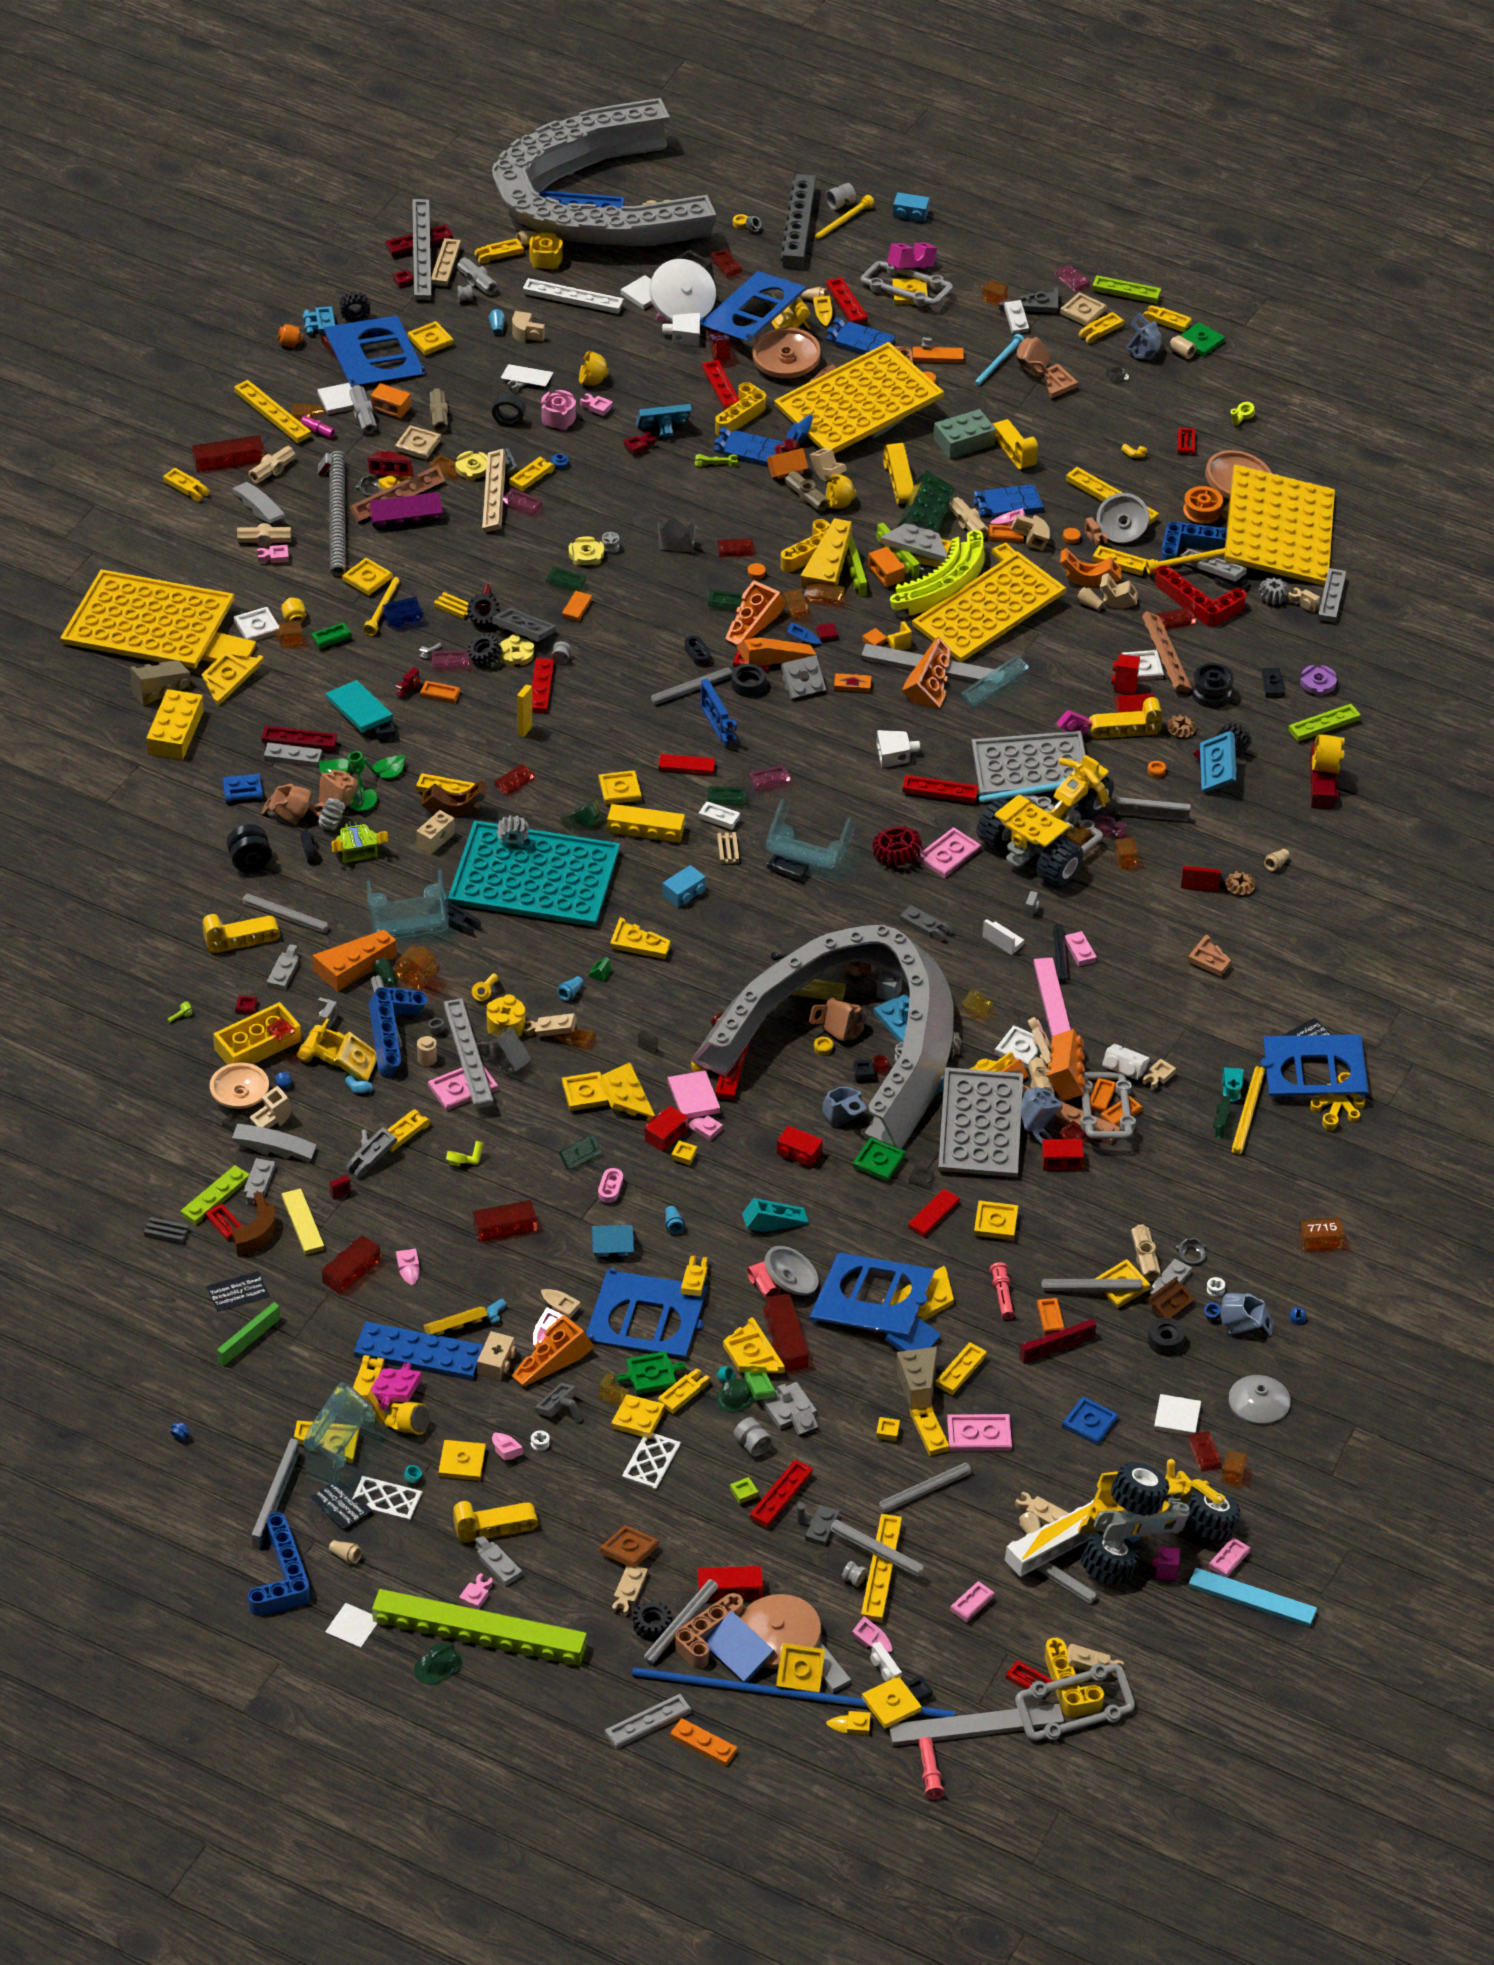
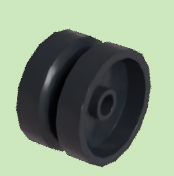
M1218 663L1201 665L1194 673L1192 698L1196 703L1206 708L1224 707L1230 702L1232 697L1233 673L1229 668Z
M253 824L242 825L228 835L226 840L232 864L236 869L242 872H254L264 868L270 862L272 849L268 842L267 834L262 827Z

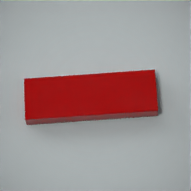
M660 754L658 771L713 776L715 758Z
M943 1189L908 1223V1228L925 1237L960 1202V1198Z

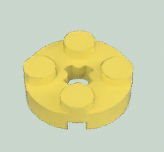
M467 451L457 457L456 472L460 476L465 477L467 481H474L486 475L487 455L484 453L473 454V451Z
M579 537L575 539L573 544L572 542L570 543L569 557L573 560L574 565H599L601 563V559L604 556L602 542H596L593 537Z
M514 634L500 643L502 647V654H499L500 661L505 665L514 666V664H520V666H524L532 661L534 645L529 640Z

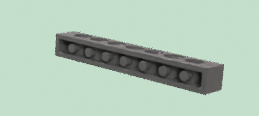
M796 174V179L792 180V190L787 211V220L789 221H786L784 241L782 242L780 261H783V268L803 270L815 194L816 175Z

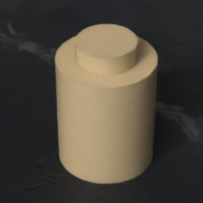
M1179 335L1173 337L1170 341V350L1186 359L1192 358L1196 352V344Z
M430 1036L421 1037L417 1041L418 1063L422 1066H432L437 1061L436 1040Z

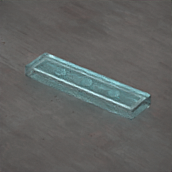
M1016 655L964 690L961 696L972 707H975L1026 672L1029 666Z

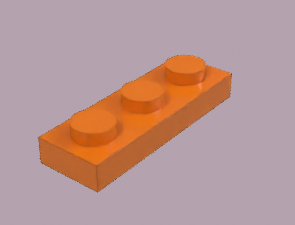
M682 1718L670 1733V1739L724 1767L728 1765L737 1753L736 1746Z

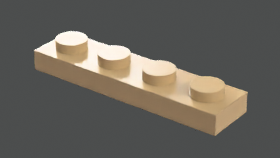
M444 238L431 277V285L448 286L461 246V240Z

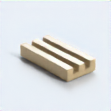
M732 832V835L725 833L724 836H721V833H717L720 864L739 863L736 832ZM730 840L733 842L735 859L731 857ZM722 841L726 842L727 859H724Z

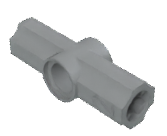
M466 257L460 259L457 269L467 277L471 286L477 285L486 294L493 295L498 289V284L488 276L487 270L483 266L477 267Z
M359 385L353 386L349 390V394L353 403L354 416L358 419L362 432L371 434L377 429L371 401H368L364 387Z

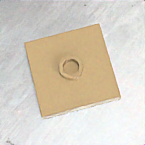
M1079 292L1060 309V314L1088 326V324L1095 321L1106 311L1107 305Z
M410 425L396 443L395 450L427 459L440 442L441 434Z

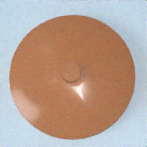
M778 328L761 335L753 346V361L756 367L763 373L777 378H794L805 375L812 371L820 360V345L817 339L810 333L796 328Z
M1226 450L1214 454L1209 459L1205 469V476L1209 485L1229 500L1234 464L1272 474L1269 467L1257 457L1235 450Z
M777 1594L760 1598L745 1608L739 1616L745 1624L776 1652L762 1668L778 1669L782 1643L817 1648L821 1639V1623L817 1612L808 1602L796 1596Z

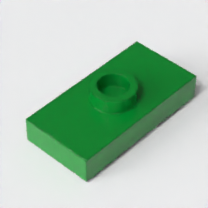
M343 622L311 633V638L317 647L321 649L352 638V633Z

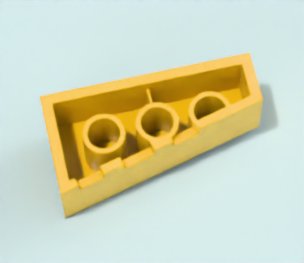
M834 518L800 575L801 586L836 592L852 535L851 521Z

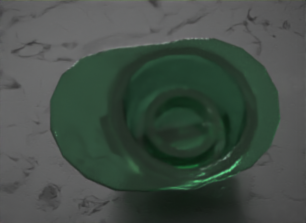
M598 796L584 806L567 813L559 819L570 816L579 825L589 826L602 816V812L595 801Z
M744 1378L728 1379L723 1383L716 1395L717 1406L721 1410L730 1413L738 1412L755 1401Z
M437 1643L430 1648L428 1654L415 1664L414 1676L423 1684H436L461 1667L462 1657L455 1650L452 1643Z

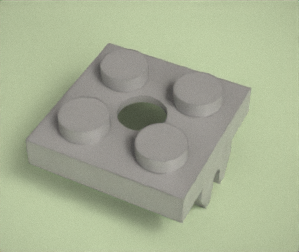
M816 655L781 664L783 671L782 680L785 681L784 687L789 691L791 699L826 690ZM807 672L809 680L806 682L801 681L799 674Z

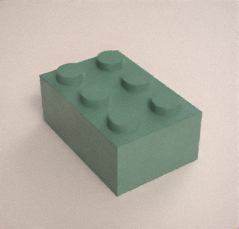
M980 409L934 423L933 439L949 459L995 445L996 428Z

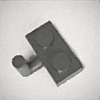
M560 1383L534 1407L537 1414L552 1417L563 1406L569 1407L576 1423L581 1422L583 1419L576 1402L572 1400L578 1393L576 1386Z
M802 1502L798 1503L797 1522L810 1526L805 1535V1541L825 1547L832 1533L831 1525L835 1520H838L840 1511L819 1505L814 1518L805 1516V1504Z

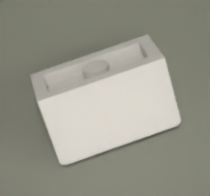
M987 919L984 921L982 937L1012 955L1024 945V939L997 922L992 923Z

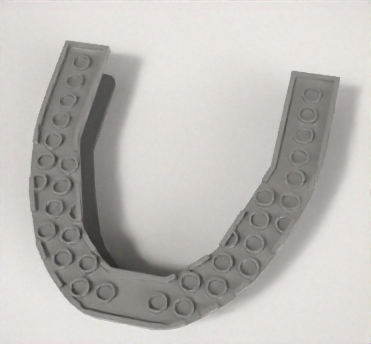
M661 98L579 112L578 116L560 122H550L537 128L536 132L523 136L521 140L516 139L511 143L510 148L506 151L504 150L499 155L498 161L494 163L492 168L493 179L499 193L519 223L541 233H554L557 238L565 241L621 246H656L710 237L716 220V212L707 195L639 206H622V208L615 206L602 208L596 207L595 204L569 203L567 206L559 204L558 200L550 197L543 198L539 196V192L546 189L554 181L566 175H572L575 171L606 158L665 149L667 141L665 139L664 123L670 122V116Z
M868 925L828 933L787 955L748 984L727 1007L691 1059V1062L726 1077L768 1013L777 1008L780 1002L786 1000L796 990L804 988L823 974V971L826 969L849 966V963L857 961L859 963H869L902 977L908 983L910 998L902 1054L869 1104V1112L875 1117L865 1131L864 1138L869 1140L872 1137L902 1149L936 1095L947 1065L952 1044L954 1018L951 991L937 962L897 929L885 925Z

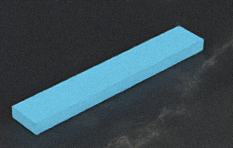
M1195 1568L1188 1588L1309 1628L1317 1611V1607L1199 1568Z

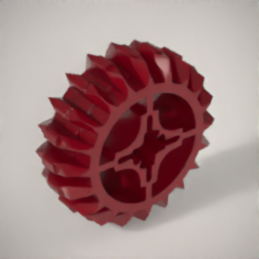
M899 825L895 828L890 827L888 830L884 829L883 832H878V836L874 837L872 845L873 855L878 863H882L883 866L888 865L889 868L896 866L897 868L903 865L905 867V864H911L912 861H917V857L921 856V851H923L922 838L917 830H913L912 827L907 828L906 825L903 827H899Z

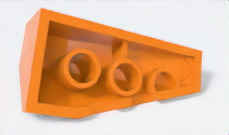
M753 580L742 595V603L736 610L737 615L731 623L726 641L737 646L743 640L751 639L775 620L787 605L781 592Z
M937 637L902 688V692L913 703L934 709L941 707L946 696L944 683L947 682V676H945L946 668L949 667L950 648L940 637Z
M752 638L737 644V649L741 653L744 662L757 666L785 663L816 655L809 644L767 638Z
M564 1314L544 1332L546 1336L541 1342H537L534 1345L535 1351L531 1356L526 1357L513 1373L512 1377L523 1387L580 1360L594 1348L586 1333Z

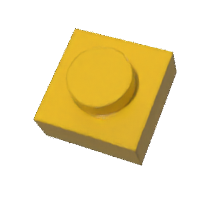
M679 1141L671 1154V1160L690 1165L697 1153V1146Z
M879 1417L876 1438L897 1441L900 1420Z

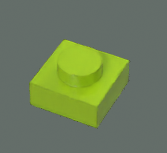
M749 1477L730 1484V1490L739 1504L758 1497V1490Z

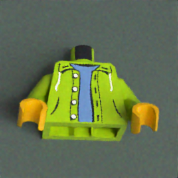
M350 821L346 824V828L340 830L341 835L337 836L331 844L332 852L342 851L343 863L378 857V844L389 842L387 831L376 833L373 830H369L365 824L356 825L354 821Z

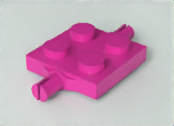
M404 1363L400 1370L382 1369L371 1387L377 1400L382 1401L379 1404L380 1409L387 1410L392 1402H409L422 1380L421 1371H412L410 1363Z

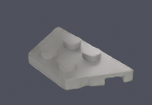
M905 523L881 538V544L944 563L945 559H947L939 533L932 530H926Z

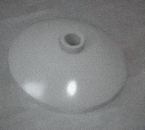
M1118 493L1110 496L1101 504L1096 519L1100 525L1101 533L1107 534L1109 541L1124 544L1133 542L1144 534L1149 524V512L1146 504L1139 497L1129 493ZM1122 521H1127L1125 525L1121 524Z
M786 1246L772 1247L766 1253V1270L770 1278L781 1289L801 1296L809 1295L815 1291L819 1282L818 1275L814 1266L805 1256Z
M1250 1375L1243 1377L1234 1383L1229 1392L1231 1410L1239 1419L1249 1424L1263 1426L1277 1423L1287 1415L1290 1408L1291 1399L1286 1387L1276 1379L1268 1376Z

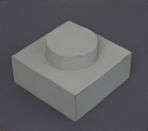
M1030 891L1026 901L1025 917L1032 919L1034 911L1038 912L1040 901L1037 900V892Z
M811 1408L790 1416L797 1435L818 1427Z

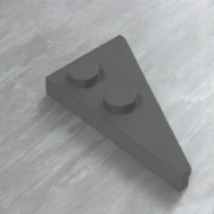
M1058 287L1053 288V291L1048 293L1039 291L1035 294L1020 296L1019 300H1021L1024 311L1057 313ZM1011 300L999 302V310H1005L1004 303L1011 302Z

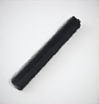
M1055 924L1053 926L1057 977L1059 983H1066L1068 981L1064 927L1062 924Z

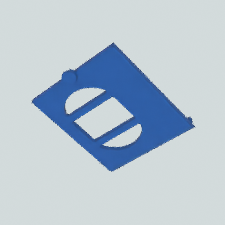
M757 271L707 318L701 317L700 325L751 341L804 293L807 288L806 286L790 282L787 279H781ZM769 290H781L784 292V298L780 300L762 293ZM754 298L776 305L763 318L741 311ZM738 316L756 323L749 326H737L734 324V317Z
M398 316L328 326L323 329L350 386L425 374V367L421 365ZM372 330H382L392 334L359 340L362 334ZM397 340L404 353L366 359L361 346ZM406 360L404 364L394 369H380L372 366L374 364Z
M1361 1035L1263 1036L1265 1058L1260 1061V1064L1267 1071L1269 1096L1360 1095L1364 1099L1369 1094ZM1301 1058H1327L1330 1085H1304ZM1334 1058L1347 1064L1351 1072L1350 1076L1340 1084H1337ZM1291 1059L1295 1060L1297 1085L1288 1082L1281 1074L1282 1066Z
M838 1253L809 1319H812L814 1324H817L818 1321L908 1337L920 1306L927 1302L926 1292L934 1276L935 1269ZM862 1269L850 1298L845 1297L840 1289L842 1280L849 1273ZM869 1270L895 1274L881 1305L857 1301ZM905 1276L912 1285L911 1292L902 1302L890 1306L899 1282Z
M611 1267L606 1272L586 1335L594 1344L649 1353L666 1351L667 1356L686 1358L694 1331L703 1328L702 1320L698 1318L708 1288L704 1285L701 1296L681 1294L682 1282L618 1272L614 1267ZM630 1302L619 1334H616L609 1325L610 1314L619 1305ZM637 1303L663 1307L653 1340L626 1336ZM673 1309L681 1319L680 1328L671 1338L660 1341L669 1311Z

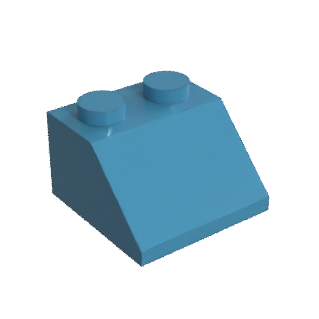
M632 1225L591 1226L593 1253H597V1256H609V1253L617 1252V1256H628L629 1252H634Z

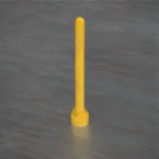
M866 195L861 199L859 205L815 235V238L818 240L823 238L863 209L869 210L875 205L874 199L870 195Z
M1225 548L1159 562L1154 559L1147 560L1146 570L1148 574H1154L1156 569L1162 565L1170 567L1224 556Z
M398 577L393 578L372 619L365 622L363 632L366 635L374 636L378 631V621L400 582Z

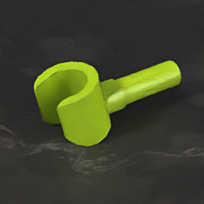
M182 1003L180 1005L181 1011L168 1018V1022L171 1023L182 1016L190 1017L192 1015L190 1003Z

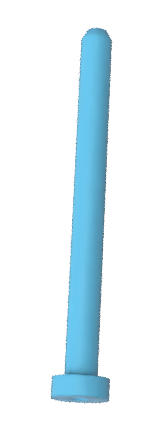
M1016 334L1012 338L1013 341L976 379V385H981L1008 355L1024 340L1022 335Z
M1066 778L1061 779L1062 782L983 795L979 797L980 803H986L998 798L1009 799L1017 795L1025 796L1054 791Z

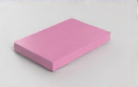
M953 827L923 850L921 856L917 857V861L945 879L981 851L982 845Z
M483 1066L490 1092L498 1091L497 1083ZM462 1068L428 1081V1087L446 1111L472 1101Z
M706 1071L668 1077V1084L678 1110L688 1116V1119L720 1113V1106Z
M1009 1414L947 1415L949 1452L1012 1450Z

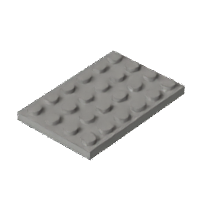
M1081 731L972 739V750L980 796L1062 782L1061 779L1070 776L1074 768L1060 765L1058 759L1066 758L1081 763L1082 757L1085 756Z
M945 1067L938 1171L1017 1177L1021 1123L1020 1108L1023 1088L1022 1073Z

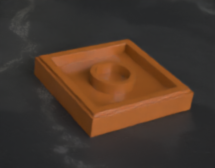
M624 1525L600 1547V1553L635 1568L659 1547V1540Z

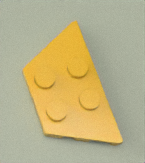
M225 651L202 674V678L218 706L264 662V657L258 655V658L248 657V654L244 653L236 654Z
M627 1063L601 1076L599 1082L612 1109L624 1111L633 1116L639 1113L647 1116V1121H653L655 1117L654 1112L631 1063Z
M944 1266L935 1270L926 1292L927 1302L920 1306L917 1317L923 1321L952 1306L954 1303L947 1271ZM910 1284L897 1291L893 1296L890 1306L906 1299L911 1292L912 1285Z
M753 1317L748 1319V1324L744 1328L739 1327L734 1331V1334L729 1335L723 1340V1347L739 1372H785L784 1364Z

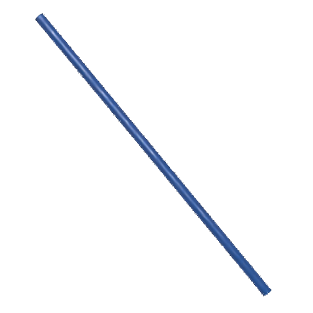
M634 1667L632 1676L869 1708L862 1698ZM922 1707V1711L915 1715L945 1718L955 1716V1711Z

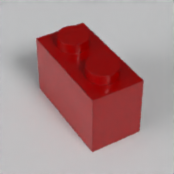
M1119 654L1118 660H1114L1113 671L1116 674L1112 675L1111 684L1114 685V692L1130 695L1136 694L1140 656Z
M672 1106L667 1107L652 1122L647 1123L645 1126V1142L664 1152L688 1130V1116Z
M789 1125L777 1140L778 1155L810 1168L814 1166L823 1153V1139Z
M1043 1139L1041 1149L1043 1170H1082L1084 1159L1082 1139Z

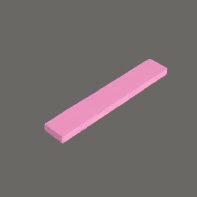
M1053 957L1034 959L1033 964L1052 1038L1054 1035L1069 1031L1070 1026Z

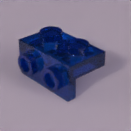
M417 597L382 605L388 627H398L405 622H418L424 614L423 609H420Z

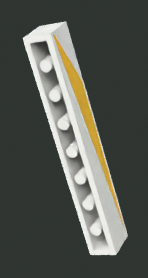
M1094 1500L1083 1507L1077 1508L1068 1515L1061 1516L1058 1520L1044 1525L1041 1529L1027 1534L1024 1538L1011 1542L1006 1548L1005 1561L1021 1577L1089 1541L1090 1536L1098 1531L1079 1533L1077 1530L1082 1519L1087 1517Z

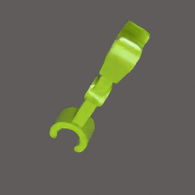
M701 454L695 456L696 467H703L709 464H728L730 467L738 466L737 455H730L728 458H709Z

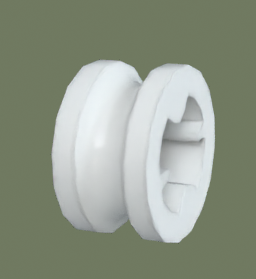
M1217 1277L1209 1279L1207 1282L1208 1294L1213 1297L1222 1296L1225 1292L1224 1280Z
M544 1431L534 1432L531 1435V1447L536 1451L546 1450L549 1447L548 1433Z

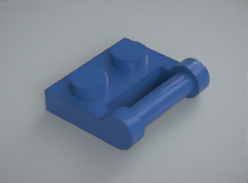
M259 774L222 777L226 803L256 798L257 800H263Z

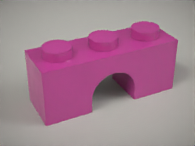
M903 243L891 244L887 263L893 265V268L897 270H903V268L914 270L915 267L920 269L934 267L937 247L928 243H914V248Z

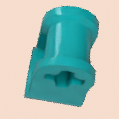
M1224 1067L1222 1085L1223 1099L1226 1102L1237 1103L1240 1100L1244 1069Z

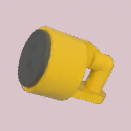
M390 1403L388 1407L390 1412L385 1420V1425L402 1433L422 1434L429 1425L430 1413L427 1406L422 1403Z

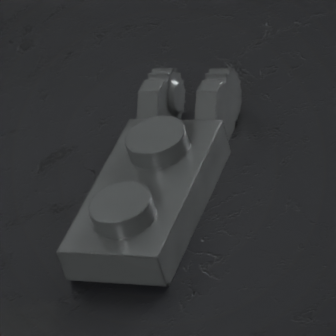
M912 905L900 915L901 922L940 942L946 939L945 934L950 935L953 931L951 925L939 921Z
M382 1127L355 1153V1156L347 1163L346 1169L353 1171L357 1168L354 1173L357 1178L362 1177L369 1168L398 1142L397 1138Z

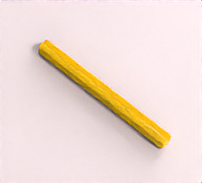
M1257 1066L1254 1069L1232 1146L1234 1154L1240 1155L1243 1151L1265 1074L1263 1067Z

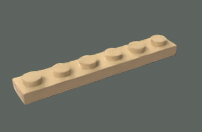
M504 449L487 454L482 529L485 533L501 529L506 452Z

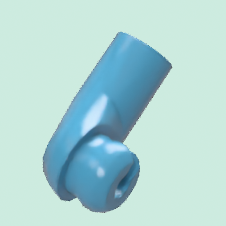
M352 1075L345 1079V1083L355 1094H366L373 1090V1085L370 1082L356 1081Z
M501 1298L487 1308L488 1316H486V1319H489L491 1324L500 1321L497 1313L507 1307L504 1299Z

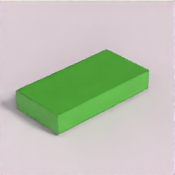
M745 1373L744 1379L755 1400L776 1397V1391L766 1373Z

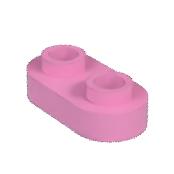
M610 1168L604 1172L598 1189V1197L601 1201L611 1203L618 1198L623 1183V1173L621 1170Z

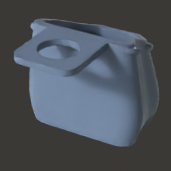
M1139 313L1131 321L1132 327L1137 332L1126 345V350L1130 351L1135 358L1151 360L1160 349L1161 333L1155 321L1150 323ZM1138 319L1144 322L1143 328L1137 326L1136 321Z
M838 1087L829 1091L822 1107L825 1119L834 1128L860 1117L861 1113L867 1110L866 1105L862 1102V1092L851 1087Z
M1035 1087L1034 1089H1027L1022 1099L1020 1114L1026 1131L1032 1132L1041 1143L1043 1138L1040 1137L1039 1133L1044 1134L1047 1139H1053L1044 1127L1063 1104L1055 1098L1054 1093L1044 1088Z
M1227 1293L1224 1295L1220 1313L1222 1323L1228 1329V1334H1238L1262 1326L1267 1335L1270 1336L1274 1326V1321L1265 1309L1266 1303L1262 1299H1258L1250 1293ZM1266 1318L1269 1321V1329L1266 1326Z

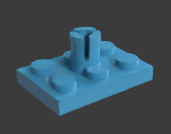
M691 405L640 409L636 420L637 428L648 429L658 425L660 437H671L674 434L672 424L683 425L688 422Z
M1229 731L1201 742L1202 791L1207 793L1236 782L1237 767L1235 762L1234 733Z
M906 993L875 1007L873 1010L874 1015L900 1043L904 1042L909 1011V997Z

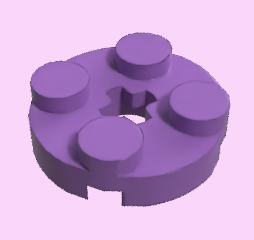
M1315 665L1306 667L1301 675L1300 686L1316 697H1323L1324 694H1328L1335 689L1337 682L1336 673L1331 668L1323 665L1320 668H1314Z

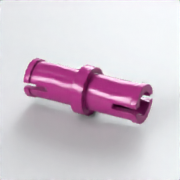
M303 416L301 419V423L308 429L313 430V433L322 434L329 439L333 438L335 434L334 428L324 425L320 420L315 421L307 416Z

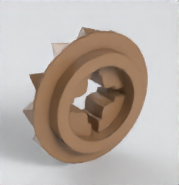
M1173 716L1172 719L1168 720L1167 729L1176 737H1189L1195 733L1196 723H1194L1193 718L1189 719L1188 716Z
M1236 871L1234 874H1229L1225 883L1226 888L1236 895L1250 894L1254 891L1256 885L1255 878H1252L1251 874L1246 875L1244 871L1242 873Z

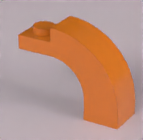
M1067 548L1061 551L1060 563L1066 569V577L1078 585L1100 587L1102 575L1109 573L1114 582L1121 580V567L1112 557L1097 564H1087L1078 560Z

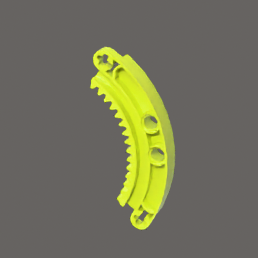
M979 530L968 532L967 542L960 543L959 537L952 539V547L948 559H945V563H942V566H938V570L928 573V577L923 576V579L917 578V582L911 581L910 584L905 582L903 586L897 584L896 594L890 597L891 608L894 610L908 608L909 615L927 611L976 579L982 570L985 559L982 532Z

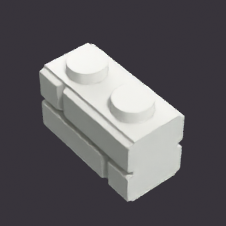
M1113 1044L1107 1048L1102 1066L1138 1080L1146 1072L1149 1057Z

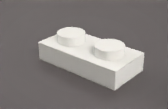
M1021 300L1005 302L1004 309L1012 334L1028 332L1029 326Z
M706 802L699 812V818L732 830L740 819V813Z
M880 1641L872 1644L870 1659L873 1665L878 1666L883 1679L887 1682L898 1676L901 1678L902 1672Z

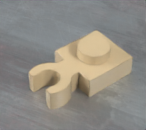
M1160 1059L1149 1069L1148 1074L1144 1076L1143 1084L1152 1082L1151 1089L1154 1090L1157 1088L1158 1082L1163 1084L1176 1073V1068Z

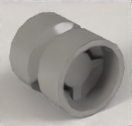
M845 183L838 186V188L835 187L827 190L826 201L832 210H837L855 203L856 193L850 183Z
M752 1417L742 1420L734 1430V1437L742 1445H745V1449L752 1456H760L771 1446L772 1437Z

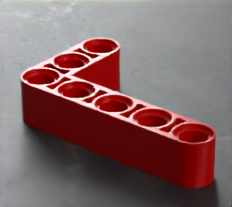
M1162 565L1156 569L1155 586L1206 626H1217L1245 609L1247 594L1243 589L1235 588L1219 598L1211 600L1172 568Z

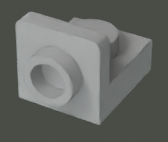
M320 997L318 999L319 1020L322 1026L325 1020L329 1019L326 1028L328 1030L338 1016L337 1002Z

